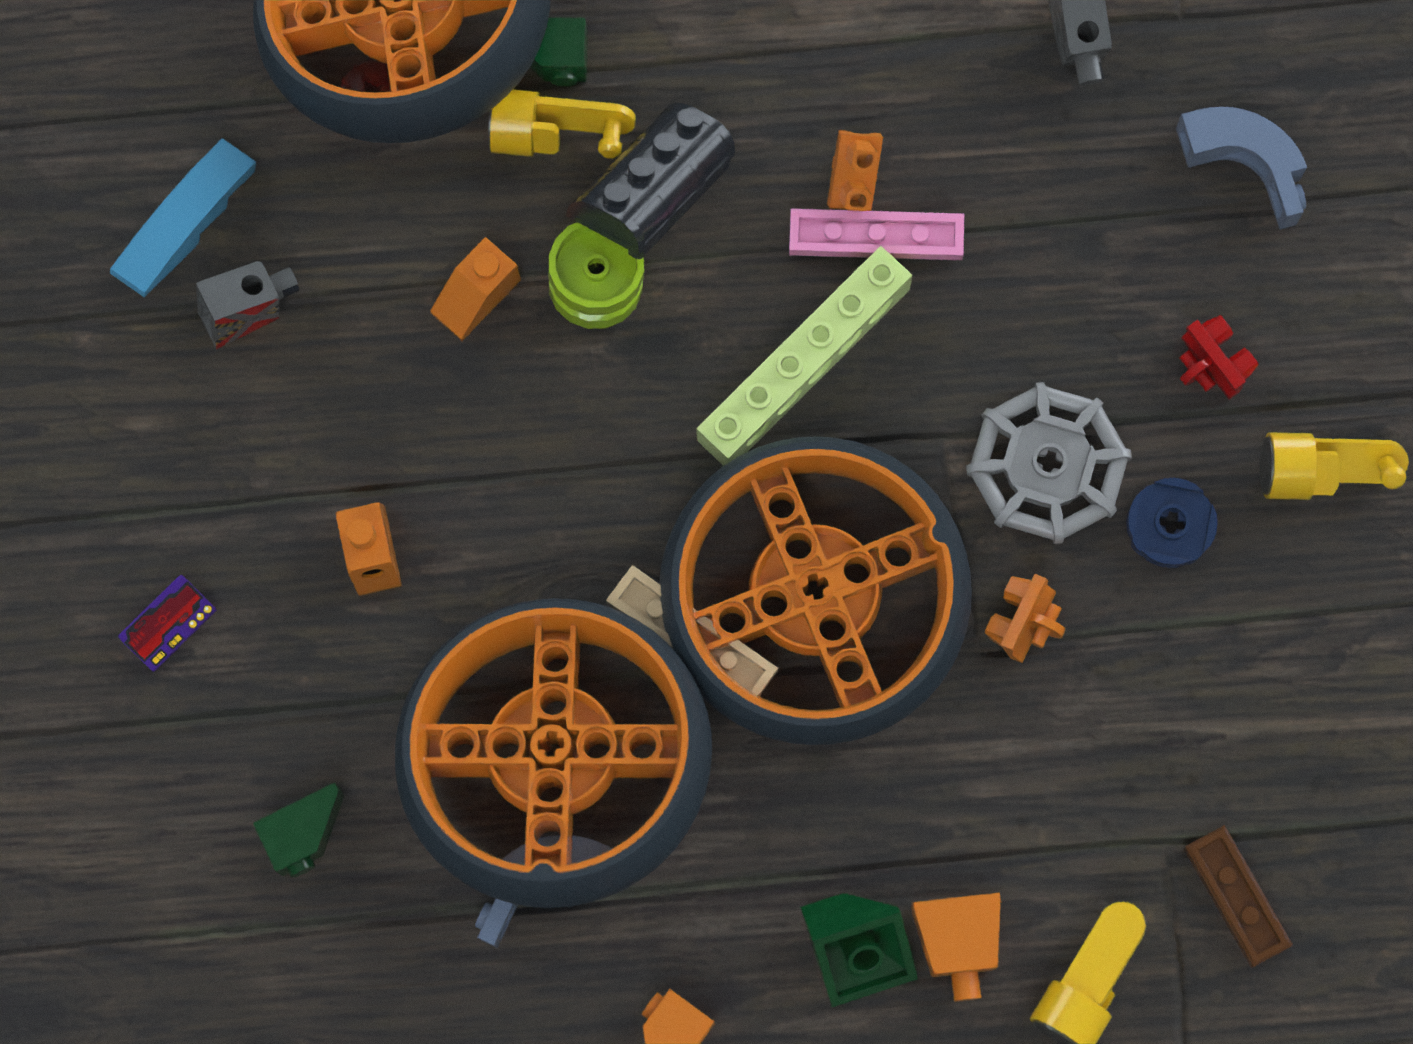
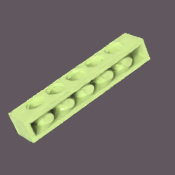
M880 246L696 428L697 441L723 466L738 456L747 453L910 290L912 274Z

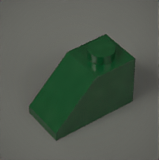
M548 18L542 43L530 66L541 79L551 81L552 84L563 87L573 86L577 82H587L588 31L586 18Z
M336 783L328 785L253 823L278 874L284 876L289 873L291 878L303 875L316 867L314 860L324 855L344 799V794Z

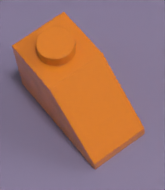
M485 237L454 269L431 308L430 313L463 341L521 281L517 264Z
M669 989L664 997L657 992L641 1014L648 1019L643 1025L645 1044H701L715 1024L712 1019L671 989Z

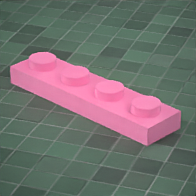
M791 209L789 255L869 258L882 246L897 259H963L964 214Z

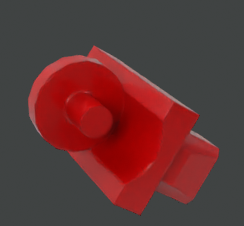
M1221 315L1203 324L1197 319L1186 328L1187 332L1181 338L1190 350L1179 357L1188 369L1181 376L1180 380L1185 386L1197 380L1205 392L1217 384L1230 400L1241 391L1246 380L1259 364L1246 348L1241 349L1229 359L1219 346L1233 335L1231 327Z

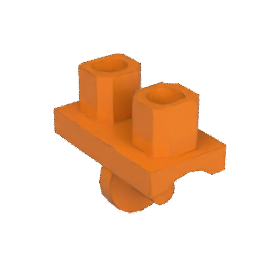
M838 130L827 200L829 209L872 210L883 136L880 133L860 134Z
M1034 574L1032 580L1014 576L1010 578L1004 590L1003 598L1007 603L1017 606L1018 609L1012 620L995 613L985 629V634L990 640L1001 646L1011 659L1023 663L1031 644L1043 648L1048 636L1061 639L1066 631L1061 624L1056 622L1062 608L1052 603L1056 595L1055 590L1047 585V578Z

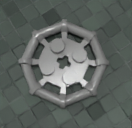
M1045 382L1035 383L1034 388L993 409L987 408L981 416L984 420L971 464L966 466L967 476H971L993 513L996 519L994 523L998 527H1011L1051 539L1054 544L1063 543L1066 537L1106 516L1112 518L1116 513L1115 503L1127 462L1132 460V454L1130 449L1125 448L1102 408L1104 403L1096 397L1094 400L1047 387ZM1049 406L1080 415L1076 422L1049 415ZM1036 407L1038 417L1033 422L1016 428L1010 421V419ZM1090 422L1106 449L1095 451L1085 438L1086 434L1083 429ZM998 432L1010 438L1004 460H990ZM1048 451L1056 453L1055 460L1062 463L1060 469L1053 468L1051 473L1043 471V465L1037 463V457H1045ZM1095 464H1108L1102 488L1099 491L1089 485ZM1004 472L1008 479V485L1016 493L1009 499L1008 503L1005 501L991 475ZM1081 495L1090 503L1084 509L1063 519L1062 505L1070 504ZM1023 501L1050 508L1049 520L1019 512L1018 509Z

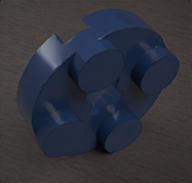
M1163 478L1147 486L1134 498L1127 514V533L1133 550L1150 563L1161 567L1177 568L1195 563L1210 547L1216 535L1217 514L1213 504H1210L1209 500L1203 495L1204 492L1196 484L1184 479ZM1169 512L1177 513V521L1184 523V528L1176 529L1174 534L1167 533L1165 526L1160 525V518H1167Z

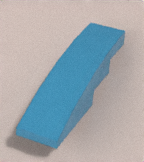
M222 138L164 199L110 268V274L145 297L199 244L200 234L227 208L228 197L255 172L256 161Z

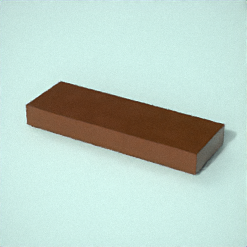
M1225 825L1183 848L1251 968L1293 946Z

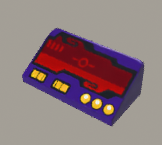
M180 575L118 635V638L149 669L155 672L217 609L183 575Z

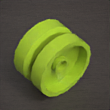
M578 222L569 225L556 237L549 253V295L556 310L569 322L581 327L598 329L608 328L623 322L636 309L643 290L644 257L642 259L633 258L628 254V249Z

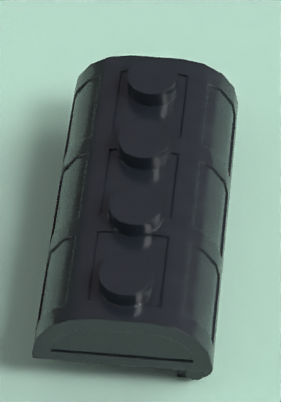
M672 103L568 206L566 216L628 249V254L633 258L642 259L729 168L730 160L735 155V144L731 134L722 123L706 113L684 103Z

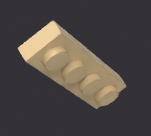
M632 565L609 595L606 604L635 618L652 629L673 649L669 635L664 628L663 611L660 601V584ZM707 617L696 620L697 624L718 639H721L714 630L711 620ZM739 640L711 652L717 663L732 679L757 696L761 695L778 671L776 666Z

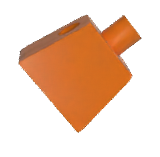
M378 502L336 512L346 567L358 595L361 596L402 586L385 506ZM369 570H381L380 572L375 574H363L364 572Z
M1000 893L913 902L911 906L931 977L951 975L954 1001L981 999L978 972L991 971L998 967Z

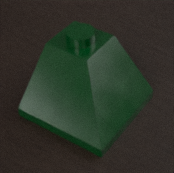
M841 893L800 907L832 1007L918 979L898 906Z

